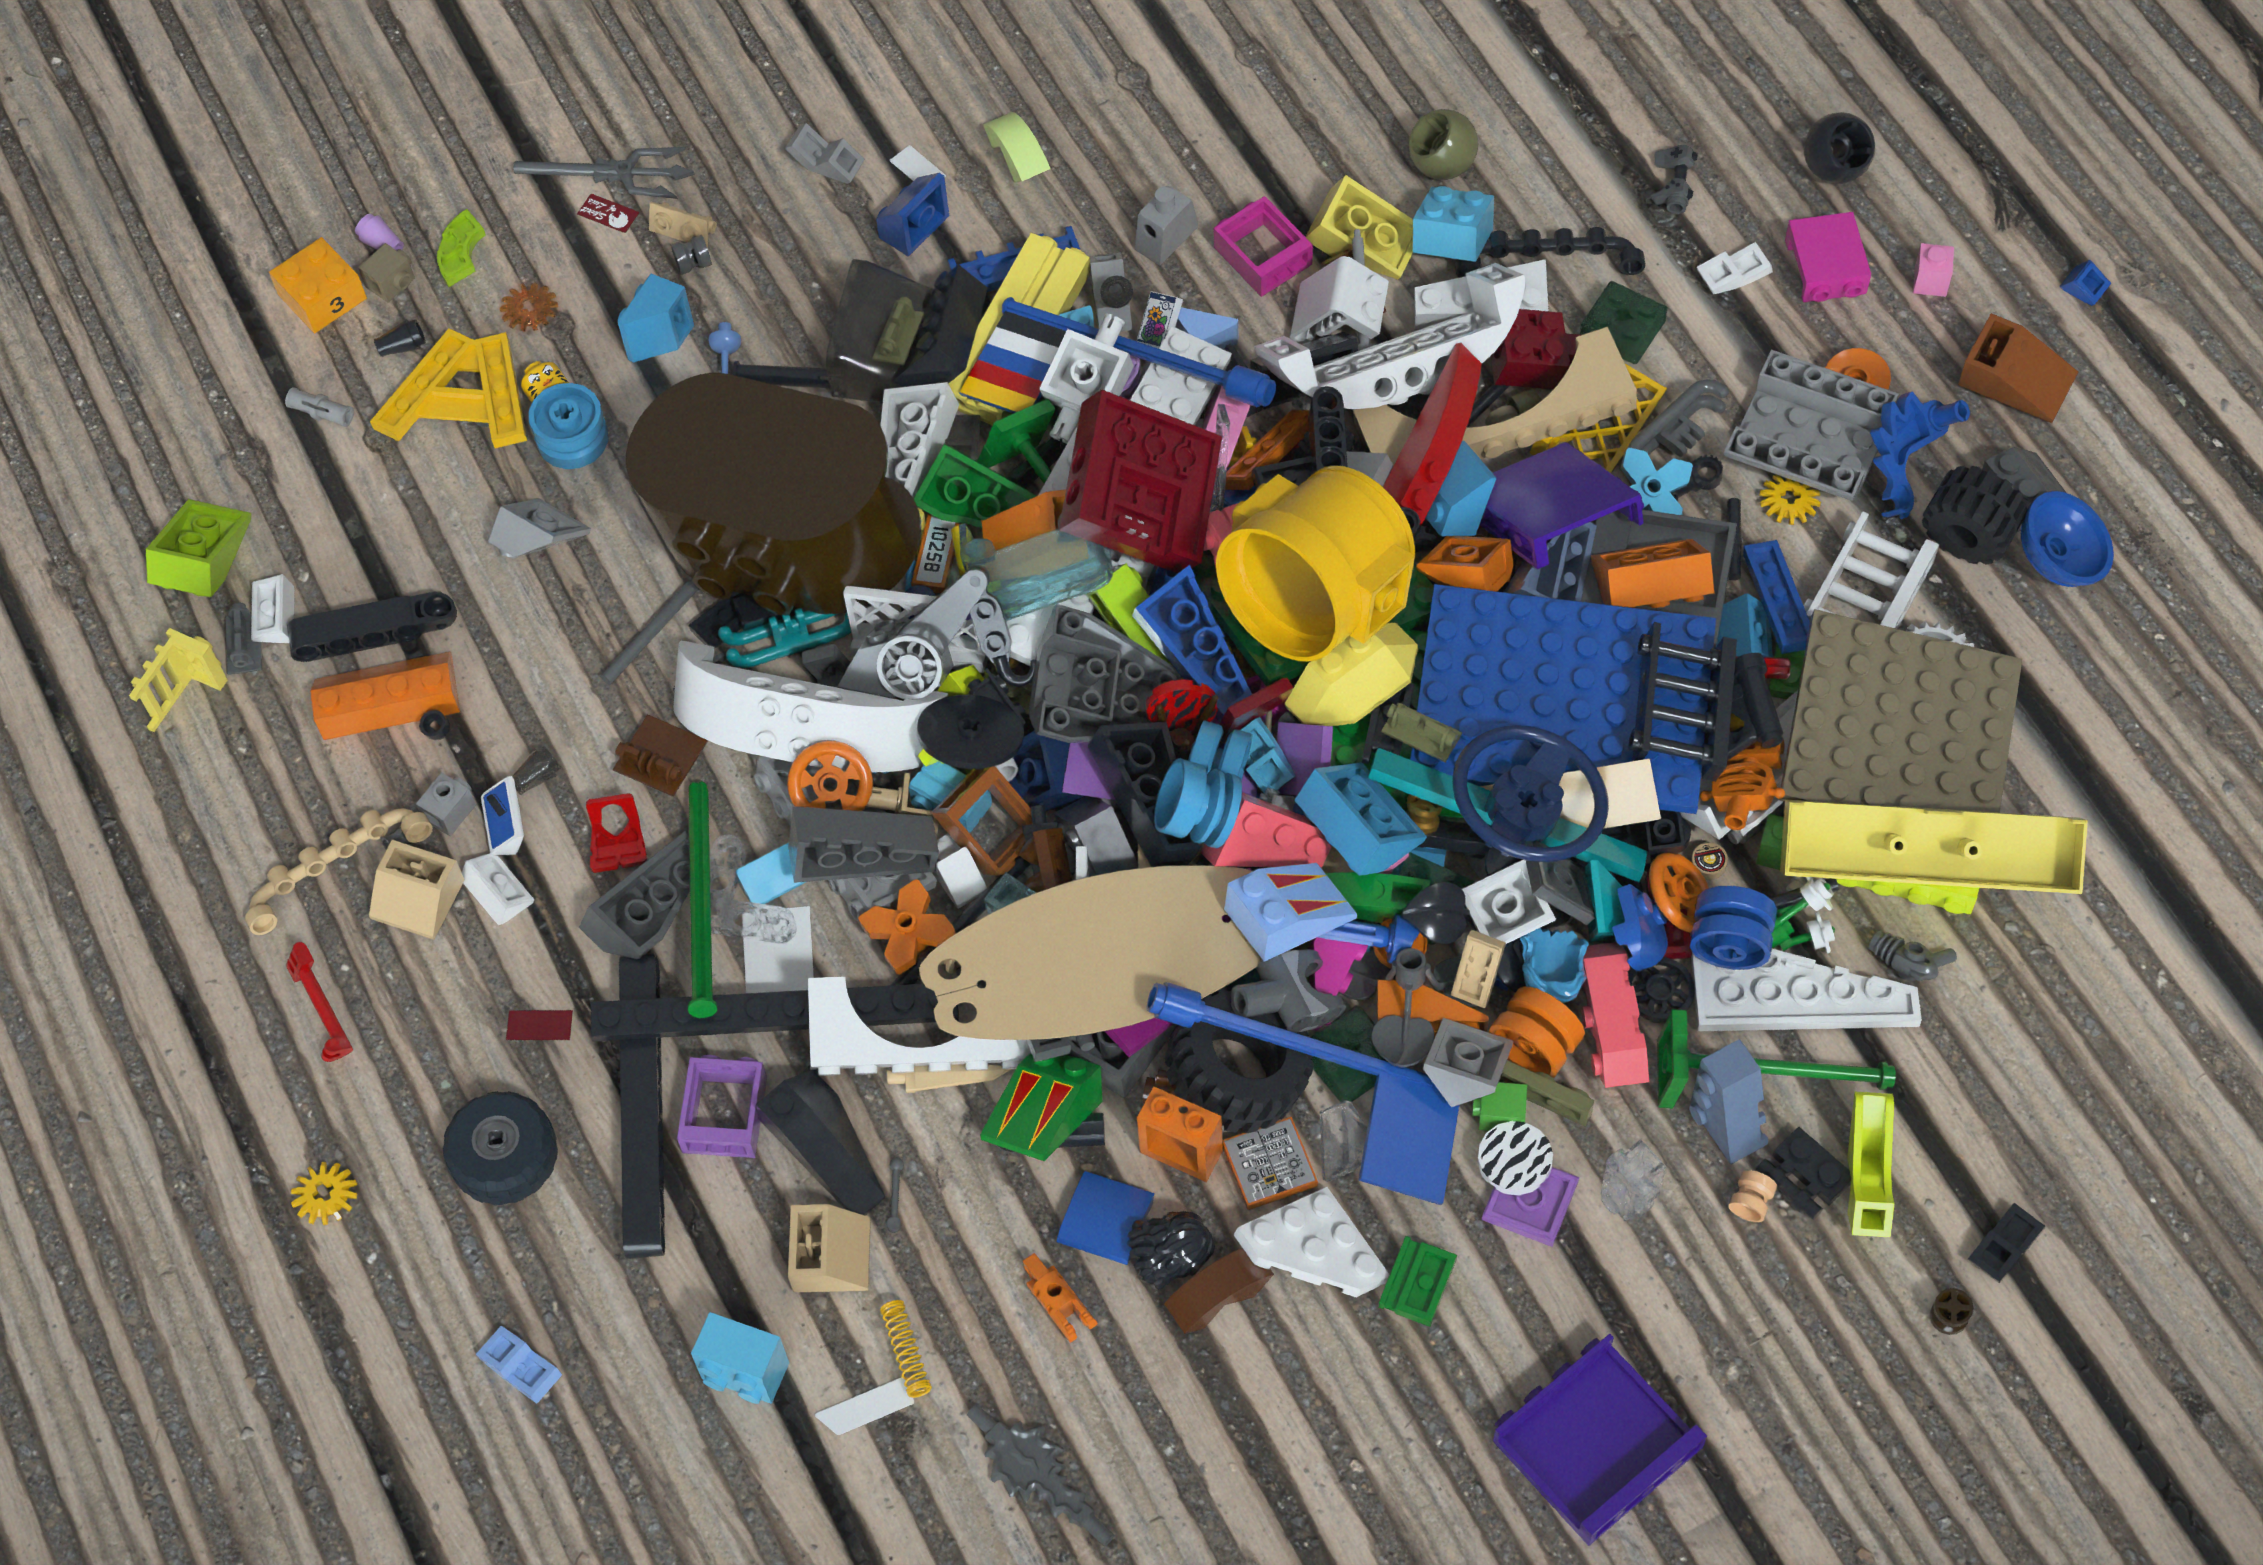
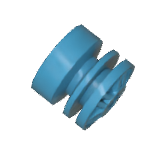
M1178 758L1169 767L1158 793L1154 817L1156 830L1178 838H1183L1190 832L1191 840L1195 843L1200 844L1204 842L1207 846L1215 849L1221 847L1228 839L1239 813L1242 798L1240 777L1231 773L1224 774L1218 769H1213L1207 774L1203 765Z

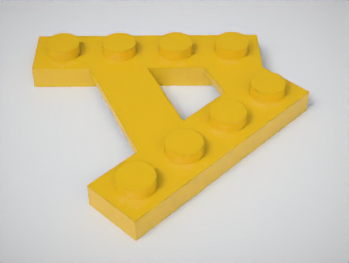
M448 328L370 420L373 429L400 441L418 418L489 423L491 440L495 449L527 441L507 333L504 332L473 340ZM458 371L479 372L483 390L445 386Z

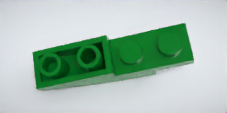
M1356 872L1325 873L1357 913V919L1382 923L1384 918L1393 919L1395 914H1401L1409 901L1420 891L1430 886L1431 880L1392 874L1373 873L1359 876Z

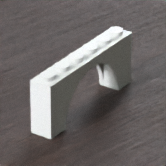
M845 977L808 978L810 1070L818 1069L819 1076L840 1075V1069L855 1068V1074L859 1075L876 1074L877 1067H892V1073L914 1072V1066L928 1065L929 1072L951 1071V1065L966 1064V1070L969 1071L987 1070L988 1063H1002V1069H1016L1018 1064L1031 1053L1026 1040H989L958 1036L944 1044L925 1048L905 1047L891 1043L871 1031L856 1014L848 997Z

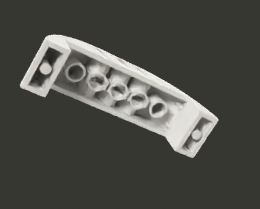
M1497 263L1468 272L1466 276L1474 311L1314 367L1310 349L1286 336L1254 346L1255 353L1262 363L1279 379L1312 398L1317 389L1329 386L1337 389L1342 394L1344 408L1347 409L1375 408L1386 404L1399 405L1407 402L1408 397L1418 393L1430 394L1456 343H1462L1481 363L1496 351L1517 317L1524 293V275Z
M681 640L678 644L673 708L679 722L688 730L708 741L734 750L793 762L804 749L815 743L838 741L848 744L859 751L868 762L871 772H894L914 769L924 765L918 757L923 749L917 737L918 719L925 708L937 700L948 697V693L933 691L920 699H904L902 701L716 664L713 663V646ZM835 756L831 765L846 771L850 762L840 756ZM817 759L809 764L810 766L823 767Z

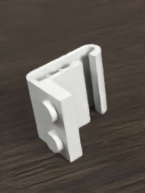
M1339 257L1300 283L1290 339L1299 344L1308 343L1315 340L1316 334L1320 337L1329 335L1345 324L1370 339L1380 334L1389 281L1350 257Z

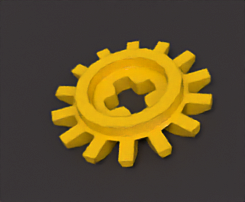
M1777 474L1773 475L1776 483L1767 480L1764 482L1763 485L1769 489L1760 490L1759 496L1767 497L1760 501V506H1770V509L1765 513L1768 517L1775 513L1778 515L1776 522L1781 523L1783 518L1789 519V525H1794V518H1799L1802 523L1807 522L1806 512L1813 517L1816 515V511L1811 505L1820 507L1821 501L1813 498L1820 496L1819 490H1808L1811 486L1800 484V482L1792 481L1788 478L1784 481ZM1786 491H1793V495L1799 496V498L1795 499L1794 504H1788L1787 499L1781 498V496H1785Z
M321 1162L320 1173L318 1174L315 1173L311 1166L308 1167L307 1170L311 1178L308 1180L305 1177L298 1176L296 1180L304 1186L291 1189V1194L301 1195L291 1202L293 1208L303 1205L297 1215L302 1218L307 1213H310L308 1223L313 1225L317 1216L322 1218L323 1225H328V1216L334 1215L337 1221L341 1220L342 1217L338 1211L344 1208L350 1212L353 1207L346 1201L348 1198L357 1199L358 1196L357 1193L349 1191V1188L357 1186V1181L345 1180L351 1174V1171L347 1169L337 1174L341 1166L339 1163H335L330 1171L327 1172V1163ZM322 1184L326 1188L334 1187L329 1192L331 1198L326 1201L321 1197L316 1200L314 1199V1196L318 1194L317 1187Z

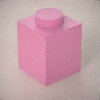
M1921 243L1915 264L1914 294L1947 296L1953 274V246Z

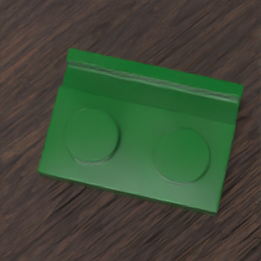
M1405 1236L1380 1298L1378 1308L1383 1310L1384 1308L1389 1309L1399 1316L1431 1327L1457 1261V1254L1424 1242L1418 1243L1411 1240V1237Z

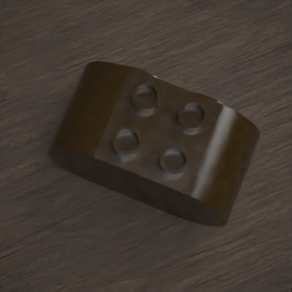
M705 373L687 378L660 394L645 409L630 434L626 450V468L632 486L677 564L687 575L693 578L694 584L701 591L714 598L729 599L733 591L753 596L754 600L761 607L778 615H789L793 607L818 614L845 613L847 609L843 592L846 586L890 591L907 573L917 554L921 538V517L912 495L904 486L891 478L885 477L888 466L886 437L875 417L858 405L731 374ZM856 599L863 606L870 604L865 600Z

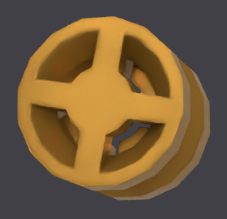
M1409 794L1406 802L1408 808L1406 813L1424 834L1436 832L1440 822L1438 815L1443 807Z

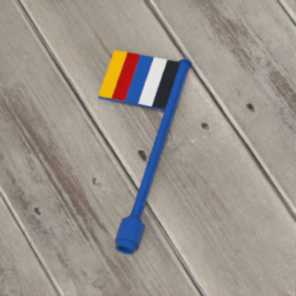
M1009 297L1002 304L1003 316L959 393L961 396L1013 414L1035 405L1042 396L1040 391L1041 384L1067 329L1095 339L1099 331L1098 328L1016 302L1014 298ZM1119 335L1113 346L1129 353L1131 356L1221 385L1225 389V394L1228 398L1254 407L1268 406L1275 395L1276 383L1274 380H1271L1267 374L1237 365L1227 372Z

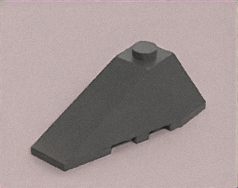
M685 830L588 907L579 928L603 952L639 959L663 940L690 892L689 833Z

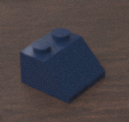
M1035 731L1023 737L1020 750L1013 756L1018 771L1016 776L1009 781L1011 786L1030 808L1032 806L1045 805V811L1068 806L1083 798L1084 795L1062 792L1070 743L1037 735Z

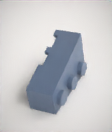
M1589 522L1547 540L1549 565L1536 569L1526 560H1523L1505 588L1504 593L1581 602L1597 525Z
M1739 1039L1701 1059L1690 1102V1113L1698 1125L1705 1126L1730 1165L1768 1145V1137L1760 1130V1125L1766 1123V1116L1763 1111L1758 1113V1103L1764 1100L1761 1068Z

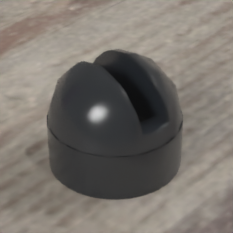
M428 711L420 719V730L429 739L442 740L450 731L449 720L440 711ZM434 720L441 726L438 731L430 726Z

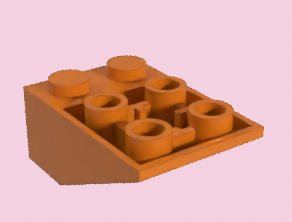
M1066 489L1045 492L981 521L986 568L990 573V582L1091 568L1088 540L1059 530Z

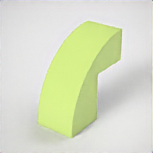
M1010 112L983 124L992 148H1001L1014 182L1024 181L1051 169L1032 131L1016 113Z

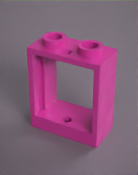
M1266 196L1255 202L1248 203L1241 211L1230 218L1221 220L1213 228L1214 248L1261 297L1312 265V243ZM1264 225L1286 249L1256 266L1239 249L1235 242Z

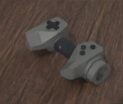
M1678 145L1674 148L1660 150L1655 153V165L1658 168L1674 169V178L1660 191L1652 193L1650 197L1655 204L1666 203L1667 210L1673 214L1684 213L1689 200L1693 197L1694 191L1687 184L1686 176L1687 170L1694 166L1698 154L1688 145Z

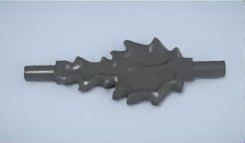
M978 1404L969 1410L967 1416L986 1433L985 1439L991 1444L984 1455L994 1460L991 1473L992 1482L1003 1481L1010 1497H1014L1016 1492L1019 1491L1024 1503L1029 1500L1031 1493L1036 1491L1039 1500L1046 1499L1048 1501L1054 1518H1057L1061 1513H1065L1069 1518V1523H1074L1080 1528L1084 1527L1104 1547L1112 1541L1115 1535L1094 1516L1095 1511L1092 1507L1084 1502L1086 1493L1071 1489L1065 1483L1067 1476L1059 1475V1472L1066 1469V1466L1056 1462L1055 1457L1065 1450L1063 1447L1043 1439L1045 1426L1023 1429L1022 1422L1018 1421L1007 1427L1001 1422L997 1423Z

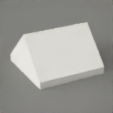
M1521 860L1462 889L1466 898L1465 906L1470 910V916L1477 931L1506 942V944L1556 920L1548 903L1532 894L1525 860Z

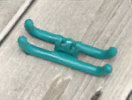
M799 608L795 610V615L793 616L782 615L780 620H777L774 616L768 618V624L742 632H732L728 626H722L718 630V635L723 643L730 646H741L773 636L775 646L750 654L741 655L735 648L727 650L726 659L732 666L749 668L839 640L851 633L848 613L846 612L844 621L841 624L809 635L806 625L831 618L838 614L803 612Z

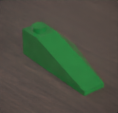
M945 443L916 493L914 501L917 507L940 520L982 528L981 521L1030 500L1037 495Z

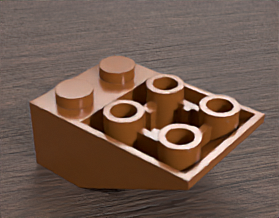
M1991 313L1965 360L1958 385L2053 423L2079 371L2022 325Z

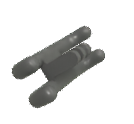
M1710 379L1700 380L1692 384L1630 442L1628 448L1646 451L1650 455L1660 444H1663L1679 457L1684 456L1687 453V448L1691 449L1696 444V440L1699 441L1705 436L1704 430L1689 418L1701 408H1709L1716 413H1722L1726 409V405L1722 400L1711 395L1701 394L1713 393L1719 398H1725L1729 394L1727 386Z

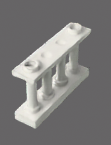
M1862 512L1857 523L1852 521L1849 523L1843 536V540L1846 543L1815 599L1811 600L1808 598L1804 604L1809 620H1811L1814 609L1832 613L1823 609V606L1829 595H1833L1878 615V619L1882 621L1880 625L1898 629L1934 563L1939 544L1926 539L1920 551L1917 549L1913 551L1865 531L1869 514ZM1858 543L1906 563V568L1910 570L1907 576L1900 574L1897 577L1851 556ZM1846 569L1892 589V593L1896 596L1892 602L1886 600L1883 603L1837 581L1843 570Z

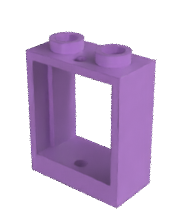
M703 1055L701 1058L690 1057L677 1135L682 1153L755 1158L761 1122L758 1119L756 1104L764 1098L767 1082L763 1062H758L756 1059L741 1057L737 1060H724L715 1055ZM703 1081L753 1084L746 1130L696 1126Z

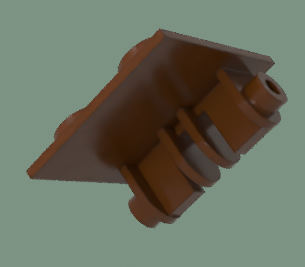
M647 714L631 741L618 744L615 754L620 756L613 771L674 797L708 740Z

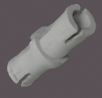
M293 387L286 395V407L308 413L313 419L319 421L323 418L341 424L344 427H348L352 422L354 415L353 407L331 401L326 395H313Z

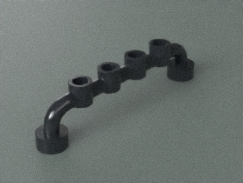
M1601 227L1590 228L1586 233V237H1573L1572 230L1561 228L1555 231L1554 238L1541 239V234L1538 230L1529 229L1522 233L1521 239L1509 240L1508 234L1505 231L1497 230L1490 234L1489 240H1487L1480 253L1491 254L1495 258H1503L1509 253L1523 252L1528 257H1535L1541 252L1555 251L1558 255L1567 256L1576 250H1588L1591 254L1599 255L1607 249H1616L1622 251L1618 256L1619 268L1622 273L1636 275L1641 273L1646 266L1644 252L1641 249L1635 248L1629 240L1623 237L1606 236L1605 230ZM1478 257L1476 262L1456 259L1457 277H1465L1466 273L1482 268L1480 257Z

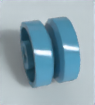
M563 383L543 390L533 400L529 409V424L537 449L545 461L554 467L575 469L593 463L603 454L608 443V428L603 417L601 404L594 392L583 385Z
M1203 721L1196 742L1194 741L1188 761L1203 765L1207 774L1213 769H1218L1224 774L1231 773L1237 775L1242 782L1253 734L1234 729L1229 734L1225 747L1222 749L1221 745L1224 735L1222 726Z

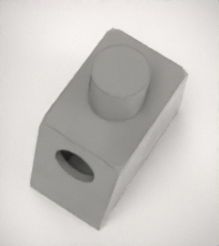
M1171 186L1158 188L1155 192V197L1138 214L1135 250L1160 266L1198 228L1192 200Z

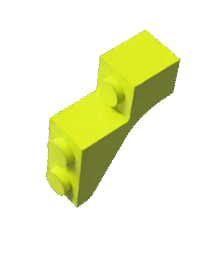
M1854 1092L1847 1153L1851 1176L1847 1213L1852 1235L1891 1236L1894 1211L1891 1180L1894 1117L1893 1094Z

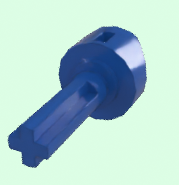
M1395 914L1389 927L1350 921L1318 936V938L1380 948L1385 947L1387 962L1392 963L1396 961L1399 952L1412 947L1414 940L1420 932L1405 920L1401 914Z

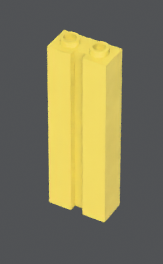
M1030 233L977 327L966 370L949 383L959 403L957 411L992 426L995 421L1012 415V413L961 396L959 391L1003 316L1002 304L1005 299L1012 297L1016 302L1055 315L1069 312L1090 275L1089 256H1086L1084 252L1077 248L1066 247L1065 250L1057 248L1058 244L1052 238Z

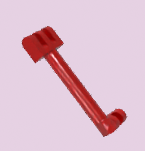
M297 942L293 945L286 967L294 983L302 982L331 1037L324 1045L321 1058L325 1062H332L351 1053L353 1047L311 969L314 959L306 944Z

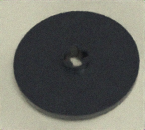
M955 695L942 698L925 708L918 719L917 737L923 749L933 758L954 767L983 769L1000 765L1015 756L1023 743L1024 728L1018 715L1005 704L984 696Z

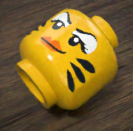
M536 361L525 369V375L521 380V388L532 403L543 390L556 384L569 382L555 363Z

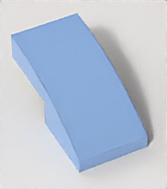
M500 1326L476 1353V1356L488 1367L536 1404L562 1376L557 1367L532 1351L526 1342L503 1326Z

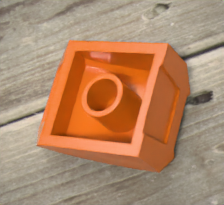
M1446 536L1415 568L1438 585L1498 592L1506 582H1510L1513 569L1511 540Z

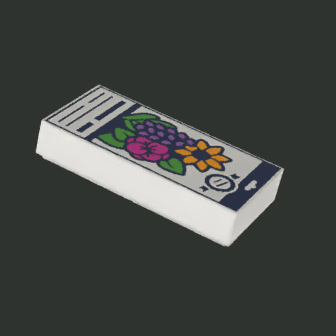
M1151 291L1137 342L1159 349L1171 326H1176L1183 299Z

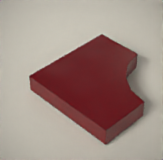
M1282 678L1229 706L1219 723L1224 731L1222 744L1227 741L1229 734L1234 729H1243L1255 718H1261L1278 705L1284 703L1294 688L1288 678Z

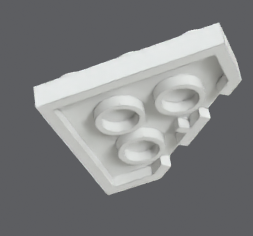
M1328 1187L1241 1225L1234 1233L1235 1238L1254 1265L1265 1269H1270L1271 1266L1292 1272L1291 1277L1319 1286L1322 1282L1343 1288L1342 1293L1358 1297L1385 1284L1390 1276Z

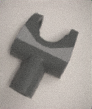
M1292 950L1265 962L1262 960L1256 967L1262 981L1237 985L1231 992V1006L1236 1015L1249 1018L1278 1012L1287 1031L1294 1033L1312 1030L1335 1020L1345 1011L1346 1005L1341 996L1318 992L1308 983L1306 977L1314 974L1323 965L1319 953L1315 950Z

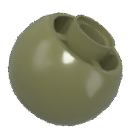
M1438 109L1425 114L1415 124L1409 137V153L1414 165L1421 173L1433 179L1448 180L1460 176L1472 165L1478 152V136L1474 125L1466 116L1455 110Z

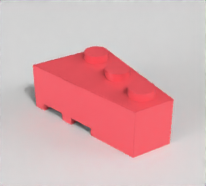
M1242 793L1239 813L1228 839L1217 849L1204 844L1201 854L1214 866L1281 867L1317 863L1322 868L1332 846L1326 841L1325 835L1319 828L1307 819L1306 816Z

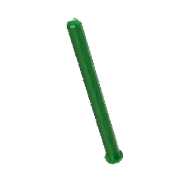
M701 781L699 783L692 782L688 787L692 1000L688 1003V1012L697 1018H707L717 1012V1003L713 1000L709 797L707 784Z

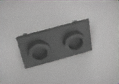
M234 603L229 610V615L225 616L228 675L262 670L261 642H253L251 640L252 612L246 608L244 603Z

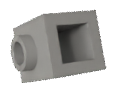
M441 772L417 801L416 806L419 812L427 816L433 827L451 837L476 804L470 792L472 789L467 782L459 777L452 779Z

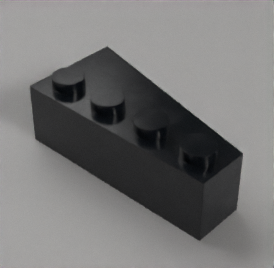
M959 264L950 272H942L934 283V291L925 308L923 319L905 364H900L893 380L901 387L945 382L949 384L966 370L988 287Z
M1167 722L1101 725L1089 743L1088 748L1150 866H1188L1200 849L1199 843L1191 840L1190 832L1183 838L1161 833L1156 830L1154 822L1155 807L1162 781L1169 767L1177 760Z

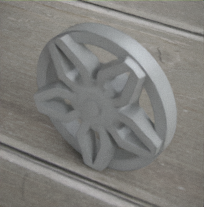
M902 634L892 638L884 645L878 655L877 674L882 685L891 694L901 699L916 700L929 695L938 686L943 675L944 666L939 650L930 640L919 634ZM903 641H912L907 647V652L903 647L896 644ZM916 643L920 644L919 654L913 652V647ZM926 648L931 652L934 659L929 657L922 659ZM890 649L899 652L901 656L896 658ZM885 655L892 664H895L886 674L884 671ZM925 664H930L937 668L927 670L925 669ZM896 672L898 678L888 680L891 674ZM936 675L933 683L925 689V679L923 676L930 677ZM916 680L919 681V691L913 684ZM906 681V686L911 692L902 691L894 685Z

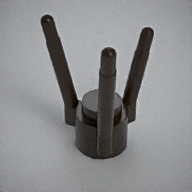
M1217 695L1211 697L1193 731L1190 732L1185 728H1176L1169 731L1176 759H1189L1203 721L1209 719L1219 699ZM1158 704L1156 707L1158 721L1167 722L1163 705Z

